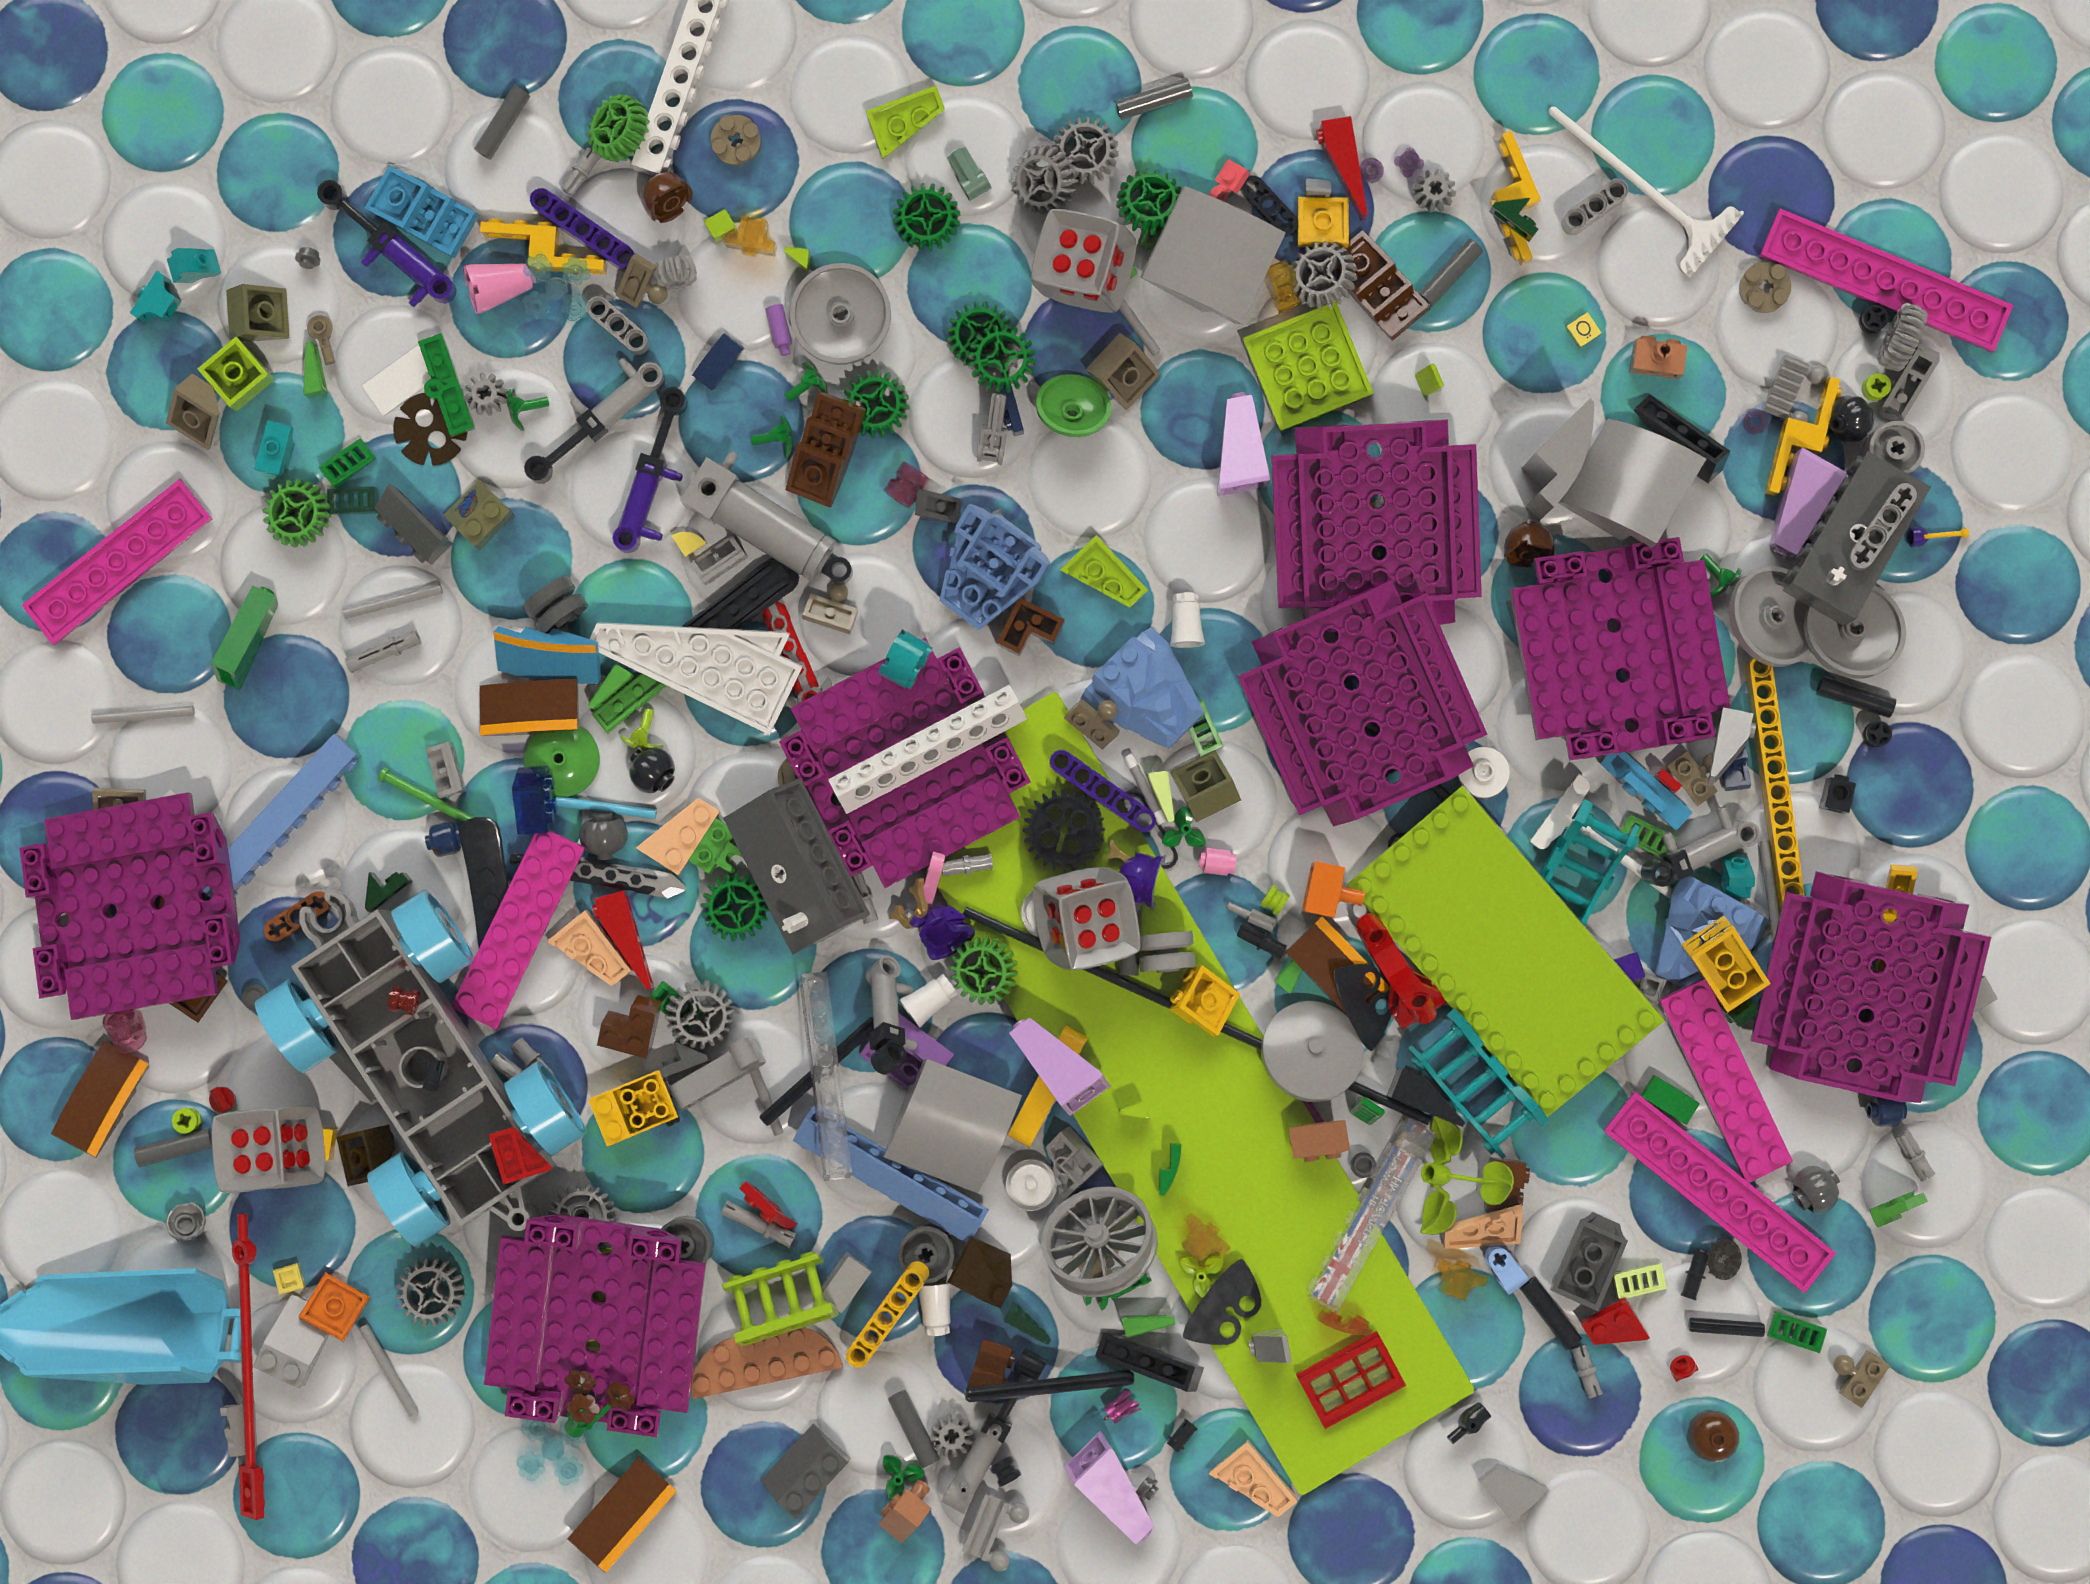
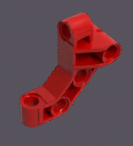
M1371 913L1363 915L1357 921L1356 931L1390 987L1388 1008L1402 1030L1415 1022L1420 1024L1432 1022L1437 1016L1436 1009L1446 1003L1442 993L1435 984H1431L1432 980L1411 970L1395 945L1389 931L1378 917Z

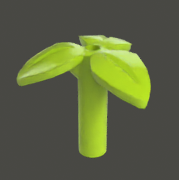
M645 709L640 726L631 734L630 739L625 738L623 735L620 736V739L634 749L639 747L643 751L653 747L663 748V745L649 744L647 739L654 711Z
M1188 1256L1180 1259V1267L1185 1273L1196 1274L1193 1286L1201 1298L1205 1296L1212 1285L1207 1273L1217 1274L1224 1265L1223 1258L1218 1256L1207 1257L1203 1266H1200L1199 1260L1196 1257Z

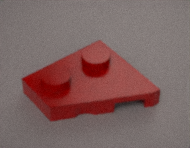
M515 1127L489 1134L503 1185L552 1170L551 1165Z
M747 1181L740 1186L739 1189L745 1194L743 1199L753 1208L757 1206L761 1210L759 1215L769 1224L774 1221L790 1231L798 1225L794 1219L786 1216L780 1210V1207L756 1186Z
M1626 1297L1580 1321L1594 1345L1650 1339L1647 1330Z

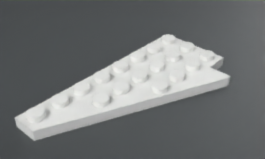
M598 622L590 637V640L598 642L599 653L769 735L803 667L780 655L790 635L788 632Z

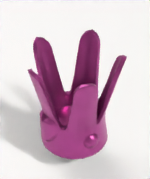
M1125 1388L1115 1400L1104 1407L1108 1414L1103 1419L1104 1421L1111 1418L1116 1424L1123 1417L1141 1410L1140 1408L1135 1409L1139 1406L1138 1402H1134L1133 1399L1126 1400L1131 1393L1130 1390Z

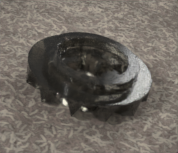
M1718 1239L1716 1243H1711V1250L1706 1252L1708 1261L1705 1264L1709 1266L1708 1273L1720 1280H1728L1734 1277L1739 1271L1742 1261L1738 1245L1730 1239ZM1722 1255L1729 1256L1722 1263L1718 1262Z

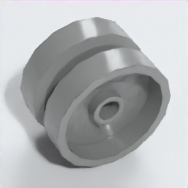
M1891 421L1881 425L1867 436L1862 445L1861 457L1869 451L1910 474L1919 467L1924 458L1925 443L1916 427L1903 421Z
M1192 931L1140 936V950H1154V955L1142 956L1139 959L1140 972L1156 970L1157 973L1180 971V968L1196 967L1194 953H1178V948L1190 947L1194 944Z

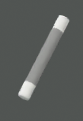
M1133 754L1124 757L1149 809L1155 814L1157 824L1165 823L1167 820Z

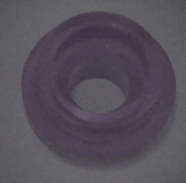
M1367 158L1360 164L1362 180L1370 184L1378 182L1384 173L1382 163L1375 158ZM1374 168L1375 174H1367L1366 169Z
M1752 409L1744 415L1742 424L1748 433L1760 434L1768 426V417L1762 410ZM1753 417H1757L1760 420L1758 426L1752 423Z

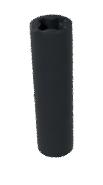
M1825 676L1821 677L1816 690V695L1887 718L1892 716L1896 706L1895 698Z
M1536 1276L1530 1278L1526 1284L1519 1288L1565 1350L1571 1349L1582 1340L1580 1334Z

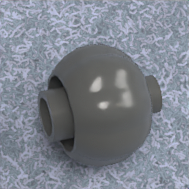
M612 813L592 814L591 820L583 823L580 828L579 839L581 845L586 847L585 850L587 852L597 855V860L613 859L612 854L620 851L625 846L628 839V831L623 821L613 818Z
M1807 1166L1795 1176L1793 1183L1795 1192L1792 1193V1197L1802 1210L1808 1209L1813 1213H1825L1832 1209L1838 1201L1839 1189L1837 1184L1840 1183V1180L1832 1170L1826 1171L1818 1166Z

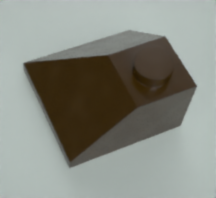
M389 1124L336 1137L347 1186L368 1182V1173L388 1161L395 1150L394 1136Z
M970 1236L948 1283L1001 1309L1012 1287L1011 1254Z

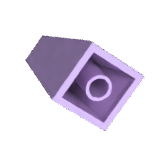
M1245 392L1232 394L1231 399H1227L1217 486L1218 496L1266 488L1270 482L1252 395L1246 396Z
M1803 447L1794 453L1790 467H1787L1785 475L1787 483L1784 491L1781 492L1769 545L1775 549V554L1785 559L1788 557L1793 558L1798 554L1847 472Z
M1031 1018L1020 1020L1013 1026V1030L1009 1032L1069 1116L1111 1087L1098 1069Z
M1099 1431L1064 1466V1469L1073 1484L1126 1536L1137 1544L1140 1540H1144L1150 1535L1154 1525L1104 1434Z

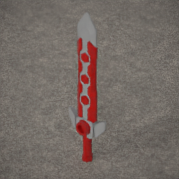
M783 598L764 610L762 616L770 631L790 633L780 655L803 666L793 686L797 698L788 696L785 702L786 706L792 708L832 687L831 680L827 677L820 686L821 688H818L819 684L806 653L802 649Z

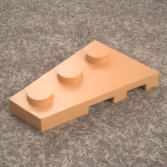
M697 798L636 848L675 874L680 875L707 830L720 814V811Z
M588 910L582 912L546 941L565 952V955L571 959H575L587 967V970L611 986L617 984L633 971L627 960Z
M1522 1204L1454 1222L1451 1228L1443 1232L1444 1249L1521 1244Z
M1249 1440L1209 1471V1475L1225 1482L1230 1488L1246 1495L1251 1501L1277 1517L1298 1501L1295 1494Z

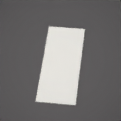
M419 345L362 385L383 416L423 388L425 383L431 379Z

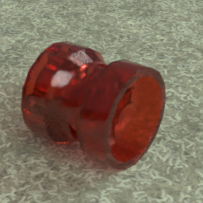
M393 985L388 998V1011L397 1012L401 1009L405 1014L414 1016L419 1005L420 991L411 989L404 992L402 987Z

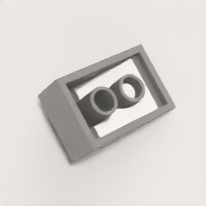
M291 1294L264 1341L253 1367L299 1389L306 1385L329 1334L298 1317L307 1300Z

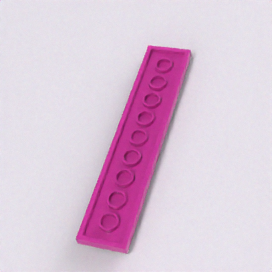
M1783 209L1777 211L1759 254V257L1780 264L1783 267L1894 313H1897L1901 306L1906 303L1918 305L1927 312L1925 326L1991 353L1997 347L2013 308V305Z
M1634 1091L1603 1129V1132L1801 1292L1805 1293L1835 1256L1836 1252L1637 1092Z

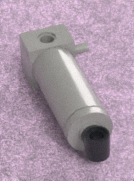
M730 451L722 464L706 457L680 499L684 507L713 525L719 524L810 581H813L818 573L826 575L833 583L838 585L846 584L851 580L853 569L850 562L843 557L836 556L832 552L836 544L835 539L828 535L826 536L822 531L740 482L737 475L730 470L737 460L738 454ZM715 487L716 491L713 495H705L708 488ZM844 565L847 568L846 574L842 577L834 576V567Z

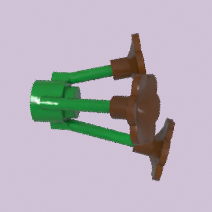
M570 1371L564 1381L570 1385L574 1396L567 1405L568 1420L564 1425V1429L568 1435L580 1437L585 1429L591 1430L593 1425L611 1408L621 1407L623 1410H629L635 1402L634 1397L630 1394V1389L624 1384L621 1385L619 1382L613 1381L606 1389L610 1397L608 1404L600 1410V1407L595 1404L593 1396L582 1395L583 1391L591 1392L593 1387L597 1385V1380L592 1378L591 1374L586 1371Z

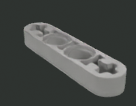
M1902 483L1890 493L1848 555V563L1853 569L1864 570L1875 560L1917 498V492L1912 485ZM1906 490L1909 500L1905 499L1899 507L1894 505L1901 496L1898 492L1902 493ZM1885 510H1891L1895 513L1896 520L1894 523L1885 522L1883 519V512ZM1870 531H1878L1881 534L1882 540L1879 544H1873L1869 541L1868 534ZM1865 547L1869 548L1870 550L1864 556L1866 562L1857 563V556L1855 554L1859 555Z

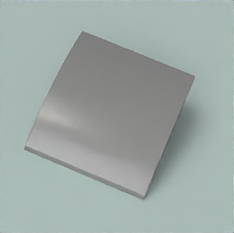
M1183 186L1140 278L1202 312H1214L1234 324H1243L1286 232L1226 202Z
M1591 398L1522 467L1542 488L1526 506L1539 521L1567 493L1585 461L1594 422V401Z
M1608 419L1587 453L1577 478L1558 504L1622 542L1631 535L1653 548L1661 538L1706 458L1646 429Z
M924 1059L915 1084L908 1087L883 1158L978 1193L1001 1149L1022 1095L932 1060Z

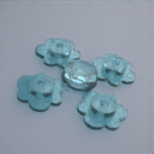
M538 254L535 258L529 257L527 264L523 268L524 274L531 277L533 282L541 280L547 281L545 285L546 293L539 294L538 291L534 290L530 295L523 298L522 303L526 307V314L534 315L537 319L544 318L546 312L551 310V305L549 304L551 298L554 300L562 299L561 312L566 314V318L569 321L585 318L588 301L582 299L581 294L577 293L574 296L567 294V283L574 282L576 285H581L583 280H588L591 276V272L587 268L588 263L585 260L580 261L575 256L570 257L568 263L562 266V271L565 272L563 279L558 277L550 279V271L553 266L550 262H547V257L543 254Z
M526 1419L527 1423H524L521 1427L522 1433L527 1435L528 1440L531 1442L538 1440L544 1441L541 1448L542 1454L535 1455L533 1451H528L525 1456H520L517 1459L516 1463L520 1468L518 1471L519 1475L522 1477L526 1476L529 1481H535L539 1474L545 1472L543 1464L546 1458L550 1461L558 1460V1468L554 1470V1474L559 1477L561 1485L567 1486L570 1483H578L579 1476L584 1472L583 1465L577 1463L575 1457L568 1459L562 1457V1455L564 1454V1445L571 1444L572 1447L577 1448L580 1443H585L589 1438L588 1432L584 1431L580 1437H572L566 1433L564 1425H562L560 1428L561 1433H563L560 1438L561 1440L558 1438H548V1431L551 1429L549 1422Z

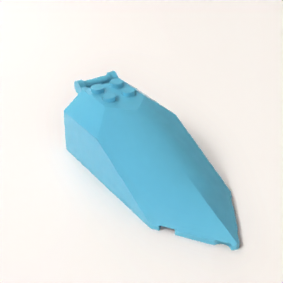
M195 1268L45 1274L35 1279L36 1284L26 1291L20 1290L0 1305V1354L9 1362L17 1365L20 1368L19 1371L27 1377L141 1385L209 1383L223 1362L239 1363L242 1359V1353H240V1308L230 1309L224 1281ZM234 1319L230 1350L225 1352L229 1321Z

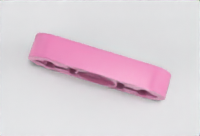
M937 852L932 853L923 886L928 910L932 908L945 859V854Z

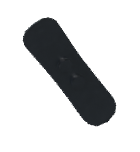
M770 558L681 627L740 630L764 610L792 592L798 585L800 576L774 558Z
M489 817L468 819L462 823L459 830L471 889L478 948H480L509 888L500 828Z

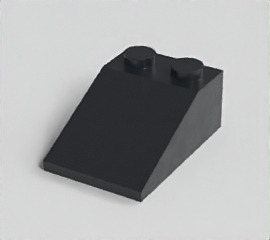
M1405 1065L1404 1069L1397 1068L1386 1096L1456 1125L1464 1126L1465 1122L1426 1078L1421 1077L1422 1071Z

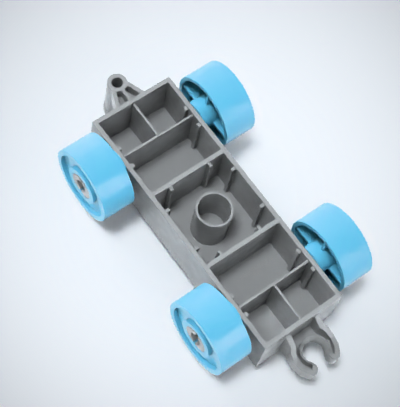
M427 889L422 890L392 911L377 909L362 920H359L352 901L346 895L334 890H328L325 892L324 898L339 913L338 923L333 928L325 929L321 927L317 922V914L312 907H302L300 909V925L305 935L314 942L316 950L292 965L291 968L308 994L295 981L287 979L255 1001V1009L266 1032L288 1062L301 1073L308 1072L338 1052V1043L334 1034L336 1035L420 1164L419 1166L411 1156L401 1151L367 1175L370 1188L381 1209L408 1243L417 1247L449 1226L451 1220L446 1206L459 1226L468 1224L488 1210H491L504 1219L512 1230L521 1231L526 1229L527 1219L540 1217V1211L536 1205L526 1203L523 1187L546 1172L503 1185L489 1134L515 1127L553 1168L556 1164L551 1156H554L587 1133L574 1104L557 1079L540 1061L535 1062L503 1085L437 983L444 982L474 962V957L461 931L442 904ZM428 1058L445 1061L439 1083L442 1086L438 1088V1092L422 1089L423 1084H421V1081H424Z

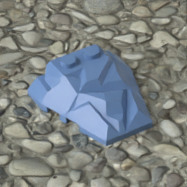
M969 504L956 524L954 533L957 536L955 545L950 550L949 556H952L949 570H946L939 601L977 630H980L1036 586L1049 567L1050 561L1041 552L1042 547L1038 542L997 513L990 514L981 507Z
M1152 627L1143 631L1137 638H1130L1093 675V682L1080 697V699H1083L1096 711H1098V706L1102 701H1113L1118 707V713L1110 721L1119 724L1120 727L1126 730L1134 731L1140 734L1141 737L1167 749H1170L1205 714L1170 644Z
M1692 876L1677 881L1669 897V903H1671L1668 919L1665 918L1664 926L1666 931L1664 941L1660 944L1655 974L1680 988L1686 987L1702 979V976L1683 949L1682 943L1722 916H1725L1734 926L1750 951L1759 943L1770 920Z

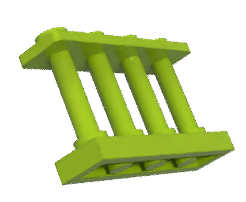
M815 1252L804 1253L800 1255L798 1260L792 1262L791 1260H783L777 1262L776 1267L770 1269L766 1267L753 1270L751 1275L745 1277L736 1275L728 1278V1282L722 1284L724 1291L734 1293L742 1324L740 1331L733 1333L736 1344L743 1347L839 1316L837 1307L831 1302L828 1303V1301L824 1300L815 1266L824 1263L821 1255L815 1254ZM806 1269L815 1303L813 1308L805 1311L803 1308H800L791 1274ZM781 1276L790 1307L789 1316L783 1318L776 1316L767 1282ZM758 1284L766 1316L765 1323L758 1326L751 1322L743 1288Z

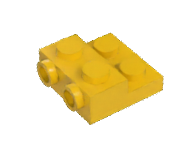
M1203 965L1188 968L1181 977V980L1184 982L1181 989H1177L1170 998V1002L1173 1004L1169 1010L1188 1024L1195 1023L1212 1037H1216L1222 1030L1240 993Z

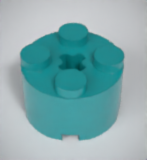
M902 629L886 655V662L881 665L878 674L903 688L907 687L911 690L918 678L917 675L920 669H923L927 663L933 647L929 646V643Z

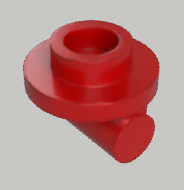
M218 1086L209 1091V1103L215 1111L225 1113L233 1108L235 1095L231 1089Z
M1687 1355L1676 1357L1670 1364L1671 1375L1675 1382L1688 1378L1699 1370L1694 1359Z

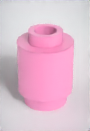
M1206 848L1204 853L1200 852L1198 867L1203 868V873L1224 876L1234 874L1236 854H1232L1228 850Z

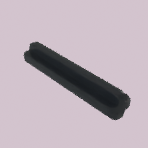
M1690 1318L1688 1322V1328L1691 1332L1763 1337L1765 1335V1324L1760 1322Z

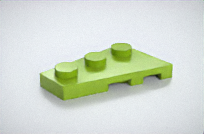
M937 85L866 110L882 159L945 110Z
M1097 535L1060 569L1062 572L1069 574L1130 608L1149 591Z

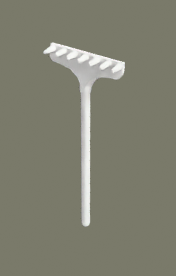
M1557 107L1549 108L1548 113L1552 118L1681 223L1689 238V249L1680 262V270L1689 278L1743 216V211H1738L1730 206L1712 220L1702 221L1692 218Z
M1580 774L1573 778L1574 781L1566 788L1567 791L1559 798L1556 806L1551 808V813L1548 817L1544 818L1543 824L1536 829L1535 835L1529 839L1537 848H1547L1555 838L1562 834L1565 827H1569L1574 820L1572 819L1573 814L1590 789L1589 781ZM1582 826L1580 829L1582 831L1581 834L1615 851L1618 850V848L1593 831L1591 827L1587 826L1585 828ZM1625 854L1620 863L1642 878V866ZM1650 884L1667 898L1670 897L1673 890L1670 886L1660 887Z

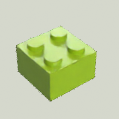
M234 337L197 368L226 404L236 412L275 381L274 377L238 337Z

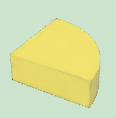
M679 532L672 535V538L685 557L690 556L707 545L700 536L691 532Z

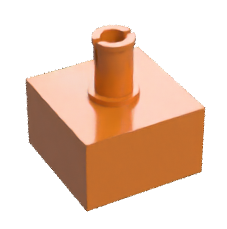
M1314 861L1311 863L1301 912L1330 919L1335 918L1339 901L1362 906L1365 891L1343 887L1342 882L1346 867Z

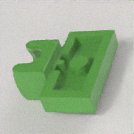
M715 818L688 861L710 875L717 865L731 874H735L737 870L731 865L730 860L734 855L740 857L742 855L738 847L732 844L734 839L727 825Z
M1912 1191L1869 1210L1875 1225L1881 1227L1902 1218L1900 1213L1928 1201L1924 1192L1915 1196Z

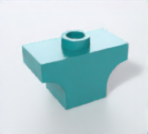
M176 248L171 251L172 256L167 258L173 283H193L203 278L215 277L221 274L214 249Z
M156 270L149 283L140 289L138 293L139 299L130 311V314L144 323L153 317L161 318L169 323L182 301L171 294V280Z
M267 420L254 467L256 471L281 477L283 469L285 467L289 468L295 446L292 440L293 427Z
M1729 853L1721 857L1722 874L1720 886L1722 892L1732 898H1750L1751 889L1755 887L1756 878L1747 853Z

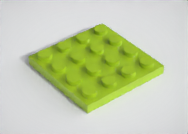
M1336 301L1332 302V308L1324 305L1322 309H1314L1242 338L1279 432L1374 395Z

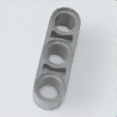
M1613 179L1572 207L1565 214L1561 222L1563 231L1569 235L1579 234L1619 206L1628 195L1627 183L1621 179ZM1610 188L1619 189L1621 197H1613L1610 194ZM1589 203H1598L1601 207V211H1592L1589 207ZM1569 217H1577L1580 220V226H1572L1569 223Z
M592 297L588 301L586 306L587 313L595 323L632 354L641 356L648 352L650 348L648 337L625 315L602 297ZM597 305L605 306V311L602 315L593 314V310ZM616 321H623L625 323L621 331L616 332L612 330V326ZM635 337H642L644 341L640 347L634 348L631 346V342Z

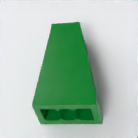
M252 585L211 662L217 681L241 690L278 606L276 595H274L275 593L272 590Z

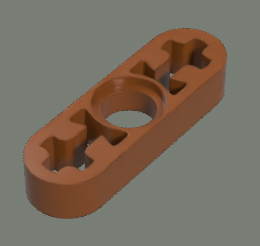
M313 892L269 920L264 926L265 937L270 941L280 942L302 929L300 924H295L292 921V912L305 907L303 906L305 903L307 907H311L316 903V897L324 898L325 892ZM326 900L322 903L323 909L320 907L314 908L317 918L330 910L331 905ZM287 922V924L292 927L291 930H289V927L282 928L279 931L281 934L280 936L271 935V932L273 931V924L275 926H281L282 924Z

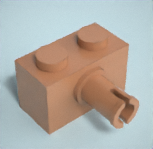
M1641 336V339L1637 338L1633 343L1629 372L1680 379L1684 375L1688 345H1683L1680 340L1666 339V342L1656 341V337Z
M1345 1120L1304 1124L1289 1128L1293 1158L1304 1157V1162L1319 1160L1320 1155H1325L1326 1159L1340 1158L1341 1152L1350 1150Z
M917 1480L910 1491L907 1489L901 1496L897 1493L880 1512L883 1518L878 1525L899 1542L903 1543L919 1527L931 1510V1507L922 1501L930 1491L929 1486L925 1482Z

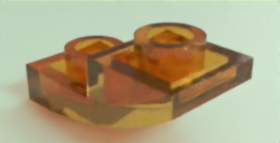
M1329 1309L1328 1313L1321 1310L1317 1316V1320L1345 1333L1355 1335H1371L1372 1329L1368 1327L1370 1322L1358 1314L1355 1318L1348 1315L1344 1323L1341 1322L1343 1317Z

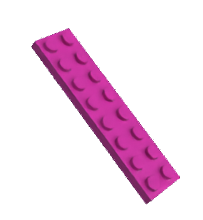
M179 479L21 606L53 645H56L213 520V518L186 484Z
M541 825L538 826L482 941L474 962H472L452 1003L455 1010L496 1030L499 1028L586 847Z
M1702 978L1659 999L1658 1001L1742 1177L1750 1183L1793 1162L1720 1006L1705 980Z

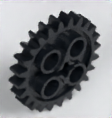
M1062 789L1061 796H1057L1056 792L1052 790V798L1049 799L1043 794L1044 802L1041 804L1035 800L1034 804L1037 809H1028L1032 818H1024V821L1030 824V827L1024 828L1023 832L1030 833V836L1024 839V842H1032L1033 845L1028 851L1036 850L1038 853L1034 859L1038 860L1043 857L1044 867L1050 861L1052 862L1053 870L1057 868L1058 864L1062 865L1063 871H1066L1067 864H1071L1073 870H1076V862L1079 861L1085 866L1084 858L1087 856L1093 860L1094 857L1091 851H1100L1096 842H1104V839L1098 836V833L1104 832L1105 828L1098 827V824L1104 821V818H1096L1095 815L1100 809L1092 810L1090 808L1094 802L1093 800L1087 803L1083 802L1085 799L1084 793L1079 798H1076L1075 790L1071 792L1070 796L1066 795L1065 789ZM1051 808H1058L1062 811V817L1059 821L1053 822L1048 818L1047 813ZM1071 808L1072 811L1068 822V829L1071 830V833L1065 834L1062 849L1060 852H1057L1056 849L1060 837V831L1057 830V827H1062L1066 810ZM1076 814H1082L1086 817L1087 823L1084 827L1077 828L1073 825L1072 818ZM1051 832L1055 835L1056 841L1052 846H1045L1041 842V837L1044 833ZM1072 838L1077 839L1081 845L1080 849L1075 853H1071L1066 849V842Z

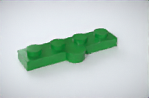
M440 333L418 341L431 377L424 385V392L430 399L438 400L450 436L454 437L474 430L475 426L444 335Z

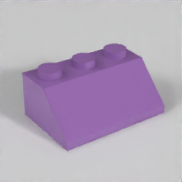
M898 1013L899 1027L905 1028V1038L916 1041L917 1047L913 1051L905 1049V1061L891 1073L887 1074V1076L908 1090L909 1085L915 1084L924 1059H929L946 1066L954 1054ZM869 1042L860 1053V1056L871 1063V1056L875 1051L870 1049Z

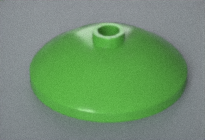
M1066 374L1056 376L1042 385L1036 398V411L1041 421L1052 431L1068 437H1086L1097 433L1107 424L1111 414V401L1105 389L1094 380L1081 375Z
M580 726L579 731L534 733L528 741L524 752V768L529 780L538 790L553 797H571L581 793L594 781L600 766L598 746L594 738ZM557 754L563 755L564 759L561 763H556L555 761Z

